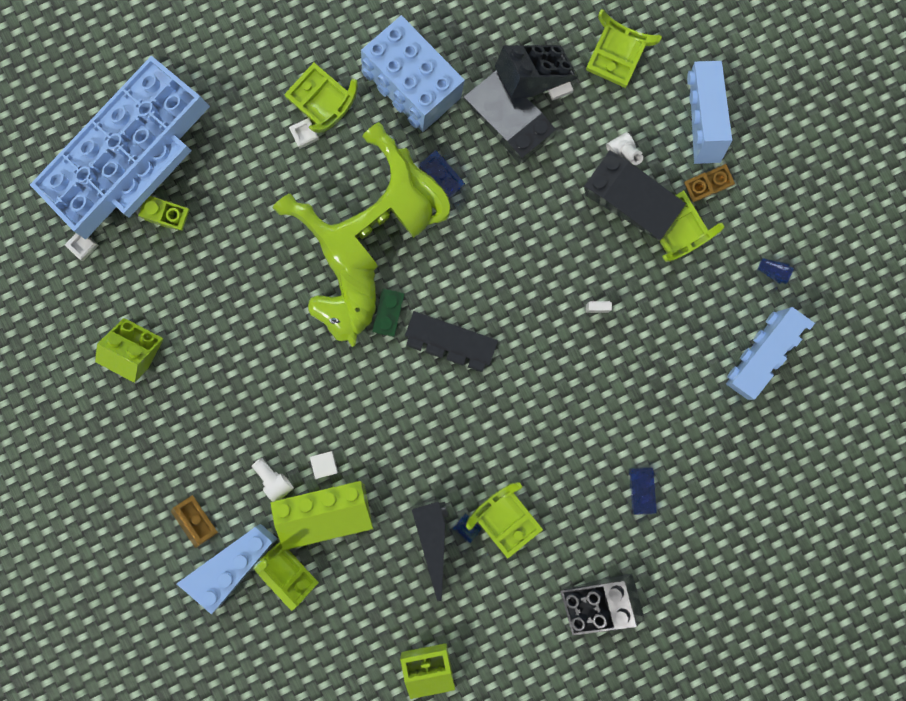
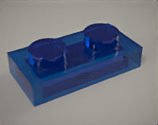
M437 150L419 164V167L440 185L449 199L465 186L464 181Z
M653 467L630 468L632 514L657 513Z

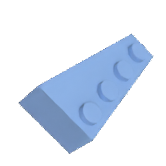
M722 61L694 62L692 70L688 71L687 82L690 85L691 91L690 104L692 111L694 164L721 163L732 142Z
M793 307L770 314L766 320L767 326L765 329L760 330L753 339L755 343L751 349L747 348L740 357L742 362L738 367L735 366L727 376L729 380L726 385L747 400L756 399L774 376L771 371L778 369L787 360L785 353L794 346L797 347L802 341L800 334L806 328L810 330L815 324Z
M259 524L186 576L177 585L210 614H213L278 538L263 525Z

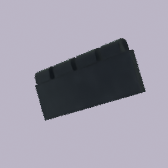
M413 311L405 333V337H408L407 347L421 351L423 344H428L425 353L442 358L444 352L448 351L446 360L462 366L465 359L468 358L470 361L467 368L483 372L485 365L490 366L498 340L416 311Z

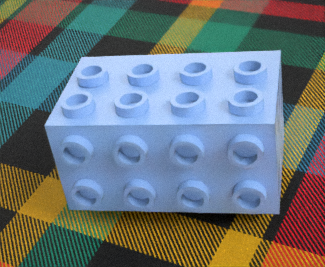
M402 15L361 49V71L369 81L373 80L377 84L379 92L385 97L388 96L393 101L392 104L400 113L403 111L406 114L409 123L414 128H419L424 132L461 99L465 80Z

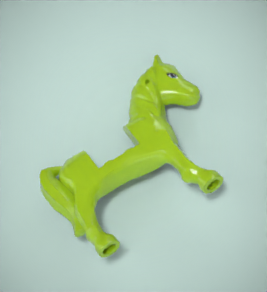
M380 122L370 127L362 136L367 143L374 144L380 148L390 166L389 185L376 203L363 212L333 225L323 222L310 204L297 203L291 193L282 197L272 207L279 215H291L298 218L320 242L328 265L338 278L341 296H314L309 300L308 311L311 316L327 326L336 340H348L352 347L356 345L357 335L370 325L376 311L374 270L378 265L357 238L364 239L372 232L371 227L374 224L378 223L380 226L390 218V211L394 213L413 238L419 235L428 225L445 221L450 215L449 197L431 176L420 170L413 163L407 148H397L395 140L385 132ZM432 208L436 210V214L434 216H432Z

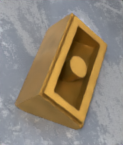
M193 495L172 508L171 513L195 548L218 533Z

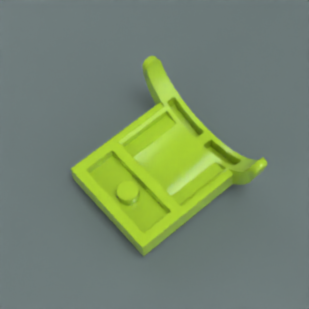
M601 9L598 18L604 26V30L586 67V71L626 88L645 46L658 44L662 36L648 35L627 28L612 19L605 10Z
M313 62L284 96L315 123V125L309 126L310 130L315 133H322L338 123L350 109L357 94L358 82L353 78L347 91Z
M685 191L675 196L685 202L686 206L660 242L667 253L662 256L665 262L674 261L690 253L724 229L723 223H719L708 230Z
M519 482L511 483L490 496L472 513L466 523L467 529L471 530L478 522L507 559L543 530L514 494V492L523 488Z
M281 542L263 556L253 568L291 611L319 583L289 550H283Z

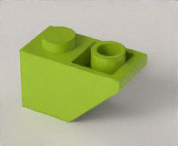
M149 196L143 202L138 216L148 222L182 231L190 209Z

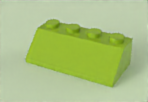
M361 481L270 502L274 526L284 551L373 530L366 489Z

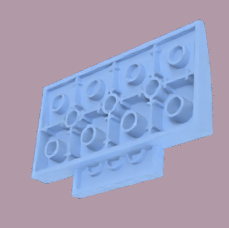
M150 56L39 174L30 186L75 233L87 239L116 207L130 218L192 150L179 139L210 106L201 96L154 57Z

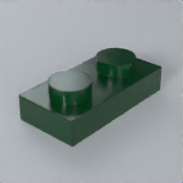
M382 289L373 333L395 338L405 293Z

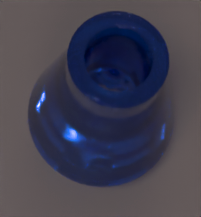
M762 258L757 270L778 284H787L794 268L789 266V263Z

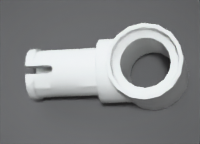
M627 132L606 144L608 151H613L630 161L633 165H638L643 161L642 152L636 149L634 140Z
M260 458L251 466L264 481L263 485L265 487L263 491L272 502L281 500L294 489L290 481L283 474L274 473L263 458Z

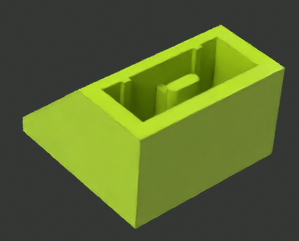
M123 318L97 343L95 362L135 383L148 370L163 342V338Z
M447 643L401 653L400 661L403 677L410 699L456 690Z

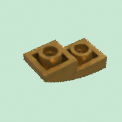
M724 164L707 173L704 172L685 181L684 184L694 203L734 186L735 182L727 165Z

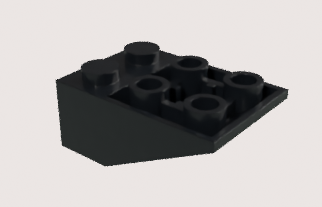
M504 45L495 64V68L511 98L533 97L578 78L561 45Z
M633 573L612 576L561 590L572 636L637 627L644 620Z

